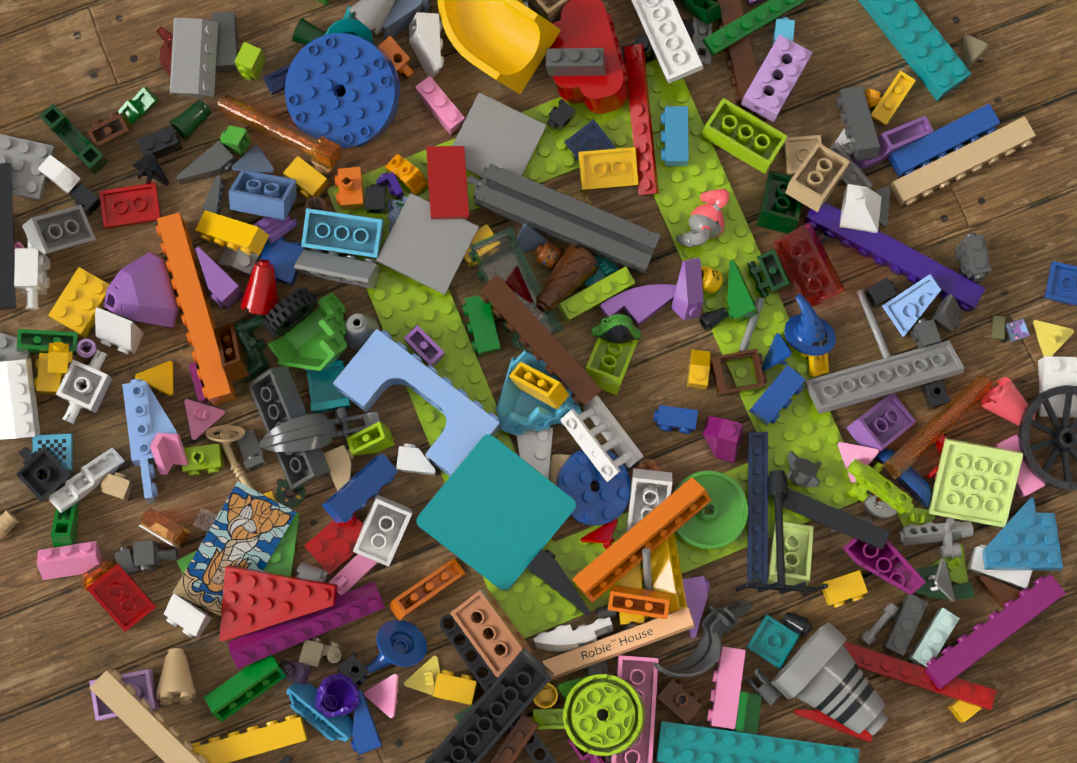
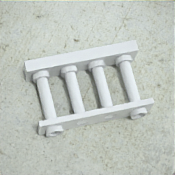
M598 395L582 407L584 409L582 413L577 414L572 409L560 420L607 482L620 472L619 466L625 464L629 469L644 457ZM588 417L596 425L591 430L583 422ZM602 433L608 442L600 445L594 436ZM611 448H613L619 456V458H617L614 461L606 452Z

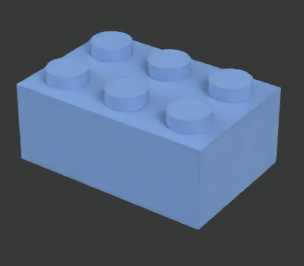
M241 171L229 190L230 210L285 220L297 198L296 180L258 172Z

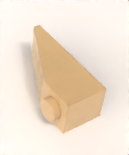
M344 445L324 453L337 491L352 478L353 464L351 460L354 457L351 454L350 448L346 449Z

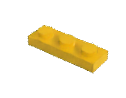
M900 70L871 113L872 119L885 127L916 80Z

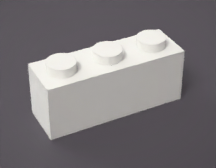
M980 545V547L973 548L967 566L968 571L1021 590L1028 586L1032 570H985L982 551L987 546Z

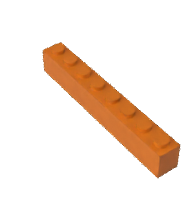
M691 477L580 571L572 580L591 602H594L643 560L642 550L644 548H649L651 553L712 500L707 491Z

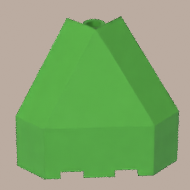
M333 292L322 297L318 301L320 305L318 309L290 332L267 345L279 359L276 365L321 371L332 365L347 348V342L344 341L346 321H343L345 306Z

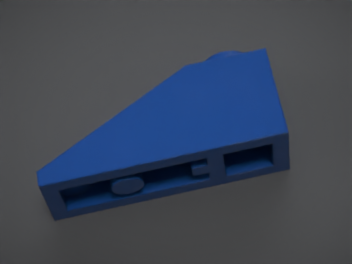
M358 690L360 701L354 712L353 740L350 741L354 752L358 751L359 755L383 746L362 690Z

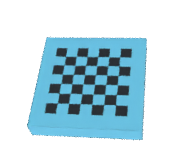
M73 434L37 435L33 437V453L35 451L40 452L44 447H50L73 472Z

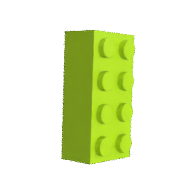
M724 98L704 126L701 134L703 138L766 174L788 137Z

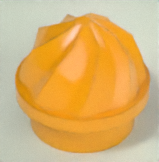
M866 89L864 94L868 107L877 106L881 100V92Z

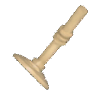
M219 425L209 428L206 431V437L220 442L232 467L231 471H234V475L236 474L235 477L239 478L242 484L255 490L245 475L246 471L243 470V467H240L241 463L237 462L230 446L233 441L245 436V430L235 425Z

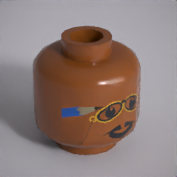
M549 241L543 245L540 243L534 252L537 254L536 262L547 269L555 268L563 256L561 255L562 249Z

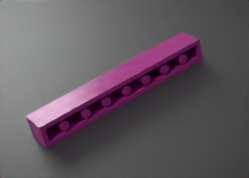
M1051 574L1046 578L1042 575L1034 582L1035 586L1032 589L1026 587L1019 593L1020 598L1016 601L1013 598L1003 605L1005 607L1004 610L1000 613L996 610L988 616L990 620L987 623L983 624V622H980L972 628L975 632L969 636L967 633L957 640L959 644L955 647L950 645L942 651V657L939 659L934 657L926 663L928 667L924 671L939 690L1066 594Z
M374 581L338 596L334 606L275 624L229 641V651L237 669L383 609L385 606Z

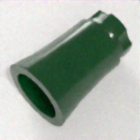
M301 18L293 33L292 42L307 45L311 41L324 36L326 31Z
M199 99L181 114L171 119L169 123L183 139L188 141L191 135L208 119L207 117L212 112L208 105Z

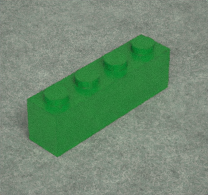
M273 655L253 662L207 694L204 699L212 714L220 722H223L287 676L278 660Z

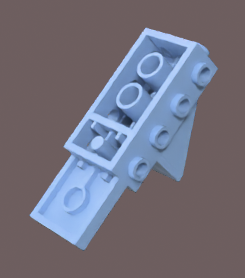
M142 379L131 380V383L122 384L131 459L135 466H141L146 502L154 503L155 497H158V489L152 479L156 478L155 467L153 466L156 462L150 445L157 433L177 434V431L147 382Z

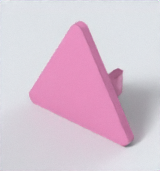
M189 399L184 401L193 440H197L225 414V411Z
M844 442L838 443L846 469L855 458L864 465H869L879 453V450L876 448ZM847 471L850 481L855 482V477Z
M393 674L364 692V696L390 718L395 717L396 704L398 703V674Z

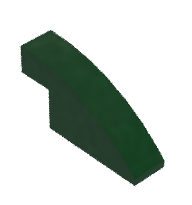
M676 0L691 15L707 25L722 17L720 4L713 0Z
M939 564L914 569L926 582L914 594L928 598L950 600L940 590L932 591L930 589L935 587V580H928V577L937 574ZM971 582L952 585L955 599L975 597Z

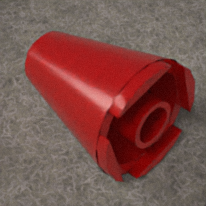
M261 259L254 264L240 307L242 310H244V307L248 308L249 313L267 315L272 308H275L279 301L274 265L269 260Z

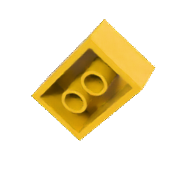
M78 267L48 316L71 331L78 332V335L86 339L95 325L96 308L105 309L103 303L110 284Z

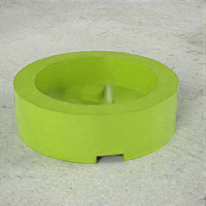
M608 674L592 675L578 682L569 692L563 710L565 730L572 742L581 750L598 756L617 755L628 750L641 736L646 720L645 705L637 689L628 681ZM601 709L608 711V718L605 721H601L598 718V712Z

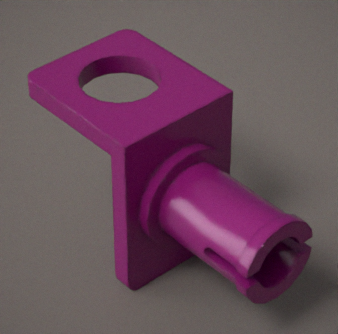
M567 739L581 761L588 758L591 763H605L601 756L585 751L580 754L571 739Z

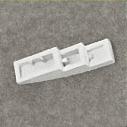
M113 448L109 449L81 467V472L67 480L64 487L51 494L49 501L60 513L64 512L99 486L104 477H107L108 473L113 474L125 463V460Z

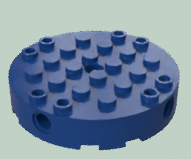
M333 33L311 41L296 55L286 76L285 99L292 120L304 135L314 142L327 147L356 148L374 141L386 131L399 107L400 82L393 62L373 42L356 35ZM343 86L346 89V93L344 96L340 95L341 88H343Z

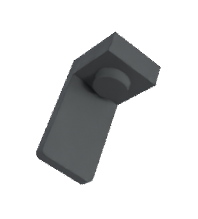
M252 429L246 431L243 438L236 440L245 460L244 465L249 472L268 465Z

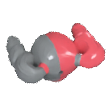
M726 189L705 191L700 195L701 201L707 204L700 205L692 211L688 222L692 231L676 236L679 244L688 247L702 245L708 239L717 238L724 231L725 221L722 208L729 201V192Z

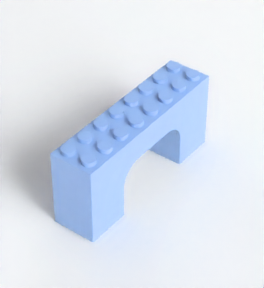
M376 329L333 384L340 393L349 398L366 413L382 393L393 385L409 387L437 408L446 417V426L425 455L427 460L450 477L484 435H496L500 429L499 418L492 412H485L484 406L478 401L474 400L472 402L467 397L468 394L461 388L456 390L448 378L445 376L443 378L439 377L438 371L431 365L426 367L418 355L415 353L409 354L406 350L407 347L399 341L395 343L391 339L392 336L385 330L380 332Z

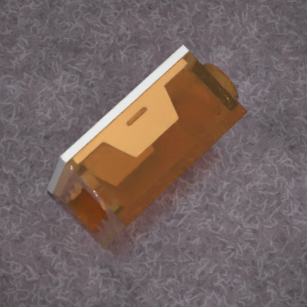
M150 508L149 511L146 510L141 516L142 522L139 525L141 528L177 549L181 548L191 532L153 508Z

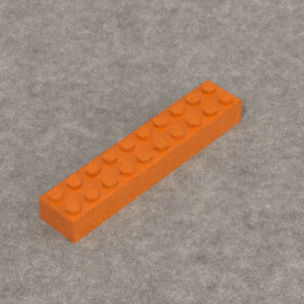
M179 212L157 218L158 225H156L158 236H161L164 242L161 243V248L168 259L166 261L168 271L174 277L171 279L173 289L179 295L176 297L177 304L184 312L181 318L184 326L189 330L186 335L189 344H192L194 351H191L194 362H197L200 368L197 369L199 380H202L205 386L202 387L203 395L214 406L236 400L233 384L222 368L215 332L216 325L186 221Z

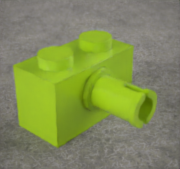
M220 444L184 448L189 463L188 465H182V472L188 474V476H198L200 472L205 471L208 474L219 473L220 469H224L223 452Z

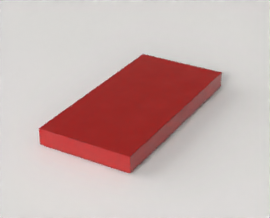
M427 146L430 219H469L464 146Z

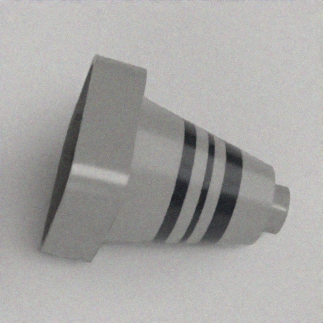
M827 622L802 646L772 680L771 684L788 700L796 697L854 732L860 734L866 729L873 736L888 720V717L882 712L886 704L843 645L847 638L830 622Z

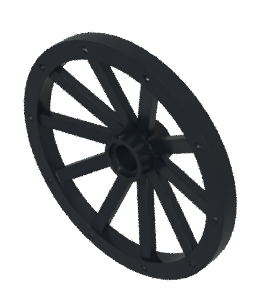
M1071 385L1050 388L1037 395L1026 407L1020 421L1018 433L1020 451L1023 453V459L1030 471L1043 483L1061 490H1077V482H1072L1068 455L1069 451L1077 461V450L1074 447H1077V432H1075L1077 418L1068 427L1072 396H1077V386ZM1058 394H1066L1062 424L1060 425L1049 402V398ZM1042 403L1055 431L1032 419ZM1030 426L1050 435L1051 439L1030 445ZM1063 434L1066 437V442H1064L1062 439ZM1053 445L1054 448L1043 468H1041L1034 458L1032 451ZM1060 450L1064 481L1048 474Z

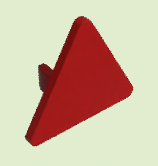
M616 518L580 538L581 542L602 543L603 547L607 549L615 542L613 534L618 524V519Z

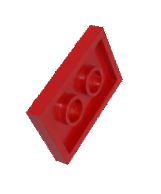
M155 182L99 191L103 226L105 229L155 222L157 218H161L158 190Z
M354 513L353 518L346 523H336L333 520L304 545L329 575L334 573L355 554L353 549L363 524Z
M119 563L87 587L88 592L124 632L156 608L153 601Z

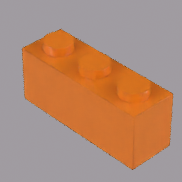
M612 585L608 610L667 619L671 594Z

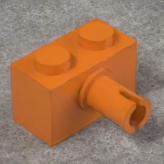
M361 168L337 169L338 175H335L336 187L339 186V193H336L337 205H340L342 210L365 208Z

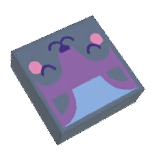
M1024 318L1005 324L1011 343L1030 337Z

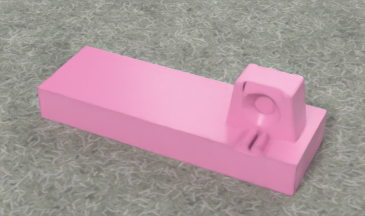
M357 554L328 583L338 585L337 592L343 595L378 562Z

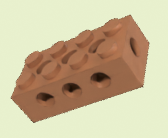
M487 587L479 590L450 613L496 677L503 672L523 647L529 652L533 651ZM478 612L481 613L482 620L478 617ZM489 628L493 630L494 636L490 634ZM501 644L505 646L506 652L501 649Z

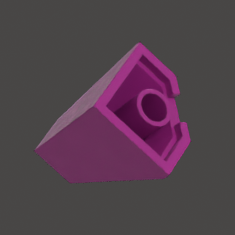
M707 417L703 436L715 458L735 463L745 426L723 418Z

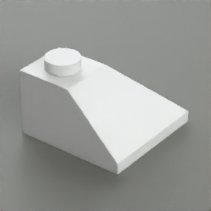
M848 184L843 192L840 228L877 233L882 197L868 187Z

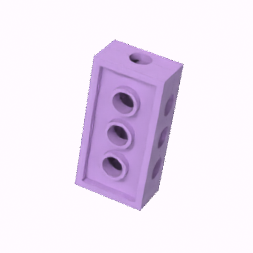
M779 34L744 95L741 105L774 122L813 52Z

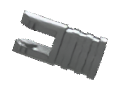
M756 668L754 673L763 684L760 686L751 676H748L745 680L771 705L782 693L771 684L770 680L759 668Z

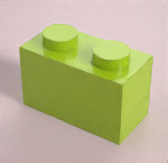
M244 42L234 62L242 78L248 81L251 79L257 81L266 60L260 48Z

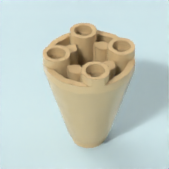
M180 648L169 649L158 683L156 698L160 700L161 705H170L172 702H180V704L184 705L191 704L192 699L196 697V690L186 654Z

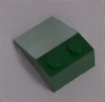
M769 170L756 226L790 235L794 234L799 222L802 203L785 193L793 176Z

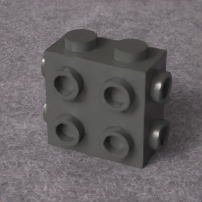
M976 233L965 235V238L961 240L955 249V257L960 262L959 274L978 284L984 278H987V275L992 271L983 234L977 235Z

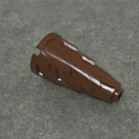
M571 244L567 247L545 286L536 297V307L539 311L544 313L553 310L568 295H571L598 271L599 266L595 267L597 260L589 251L581 246L579 249H575L574 247L577 244Z

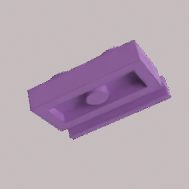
M287 215L285 220L265 216L253 226H257L269 234L268 240L272 244L296 227L297 220L290 219L289 215Z

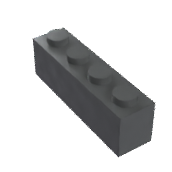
M857 86L840 89L836 102L837 107L841 108L842 111L841 121L846 125V138L850 139V153L854 154L856 161L877 158L880 144L863 87Z

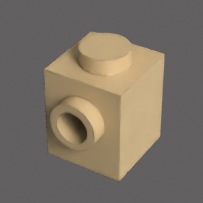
M115 472L112 475L108 473L107 477H104L102 480L101 492L127 501L134 483L126 480V476Z

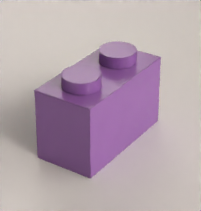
M418 325L404 337L405 343L427 366L431 365L434 368L445 357L443 350Z

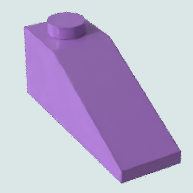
M698 257L682 262L671 306L685 321L699 317L703 305L701 261Z
M705 576L683 579L687 607L691 611L695 624L694 628L688 630L690 639L696 637L708 597L707 592L710 591L709 580H705Z

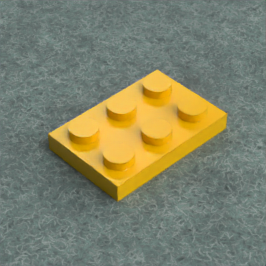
M635 147L578 152L581 190L638 185Z

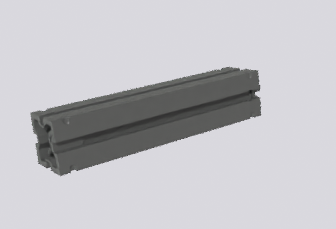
M491 163L489 168H484L481 179L470 175L467 181L477 186L473 194L476 206L485 208L521 225L528 223L540 233L569 245L577 244L575 247L578 249L581 246L597 257L621 267L626 266L628 270H633L640 275H643L660 238L658 233L650 232L646 228L513 172L498 168V166Z

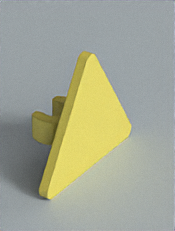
M1038 320L1032 322L1043 356H1053L1074 333V330L1071 328Z
M433 656L404 682V686L432 695L437 673H441L438 657Z

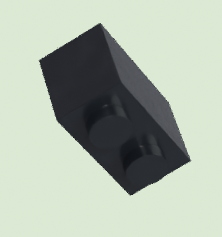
M172 126L137 140L143 157L153 154L156 160L183 149Z

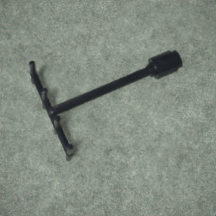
M783 470L770 471L768 476V495L774 499L777 582L766 584L761 583V579H756L736 587L735 590L739 592L747 588L758 589V593L768 590H780L779 593L781 595L797 591L801 592L802 596H806L828 588L827 583L816 587L806 586L805 582L796 585L785 584L782 499L788 495L787 476Z

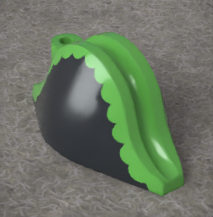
M622 314L603 318L599 325L591 329L592 335L611 343L622 344L641 338V331L633 325L632 319Z

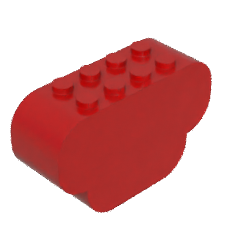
M570 0L561 11V20L552 23L561 31L549 49L604 48L607 57L606 75L553 76L559 95L568 103L577 104L584 102L590 111L597 114L616 111L627 100L628 90L626 82H629L611 13H606L605 6L601 0Z

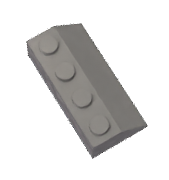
M174 18L170 93L200 99L214 97L218 22L205 19Z
M310 248V250L304 249L294 266L303 275L376 289L381 268L376 264V261L371 259L360 261L355 256L347 255L345 258L340 257V254L329 251L328 254L321 253L322 250Z

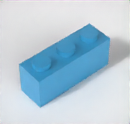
M688 106L665 107L664 113H661L660 117L661 124H664V131H661V142H664V149H661V160H665V166H687L689 162Z

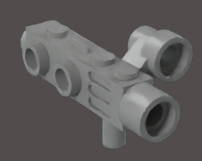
M947 518L946 523L934 524L933 522H928L921 526L910 524L903 527L902 531H898V541L903 543V546L943 541V546H940L941 557L960 558V544L958 542L953 543V540L972 537L973 525L971 521L955 522L953 518Z

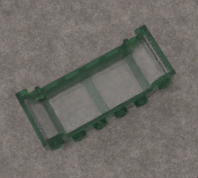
M512 226L471 245L468 254L472 262H475L479 271L476 273L481 282L484 281L486 284L495 274H498L505 282L513 268L518 266L531 294L533 303H528L516 292L514 293L552 335L563 330L552 310L543 313L536 307V297L540 293L541 288L519 246L520 244L515 237L516 234ZM503 318L502 326L506 333L510 332L514 347L516 349L519 348L520 351L526 349L527 347L518 340L520 338L519 334L516 331L512 333L506 327L507 321Z

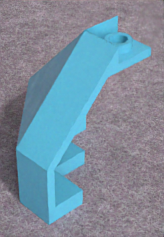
M524 350L518 358L512 357L496 408L501 430L515 436L524 434L523 431L535 429L536 432L550 429V425L559 423L563 426L564 424L560 420L572 409L577 414L581 413L580 405L570 397L572 393L568 388L566 391L569 396L558 410L517 388L509 375L520 362L559 381L555 374L551 376L544 367L547 365L542 360L540 362L537 361L531 354L532 352Z

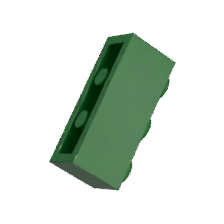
M479 295L465 298L466 304L462 306L464 315H469L470 319L467 327L469 334L474 336L475 341H471L473 351L478 352L479 357L501 352L490 303L486 304Z
M18 329L17 352L48 353L49 343L63 342L64 344H69V351H73L72 355H76L78 332Z

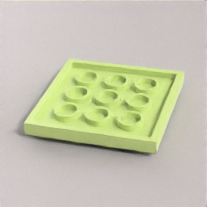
M945 438L928 513L1005 527L1023 453Z

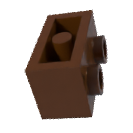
M116 111L108 115V120L104 122L98 120L91 124L92 128L88 129L87 132L95 147L101 146L133 130L125 112L119 114Z

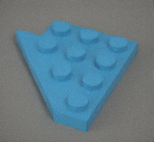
M1031 497L982 551L984 569L1061 571L1063 563L1055 513H1036L1034 497Z

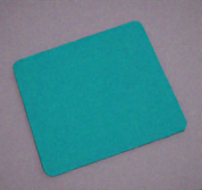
M487 434L480 439L422 510L416 522L421 529L501 590H508L575 510L576 502L497 438Z

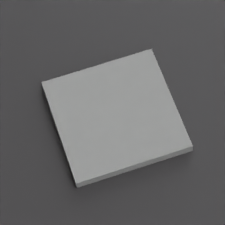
M478 93L452 146H464L466 170L481 177L485 167L489 168L490 163L498 166V168H503L522 176L546 125Z
M410 193L376 262L445 295L479 226L464 219H430L429 202Z

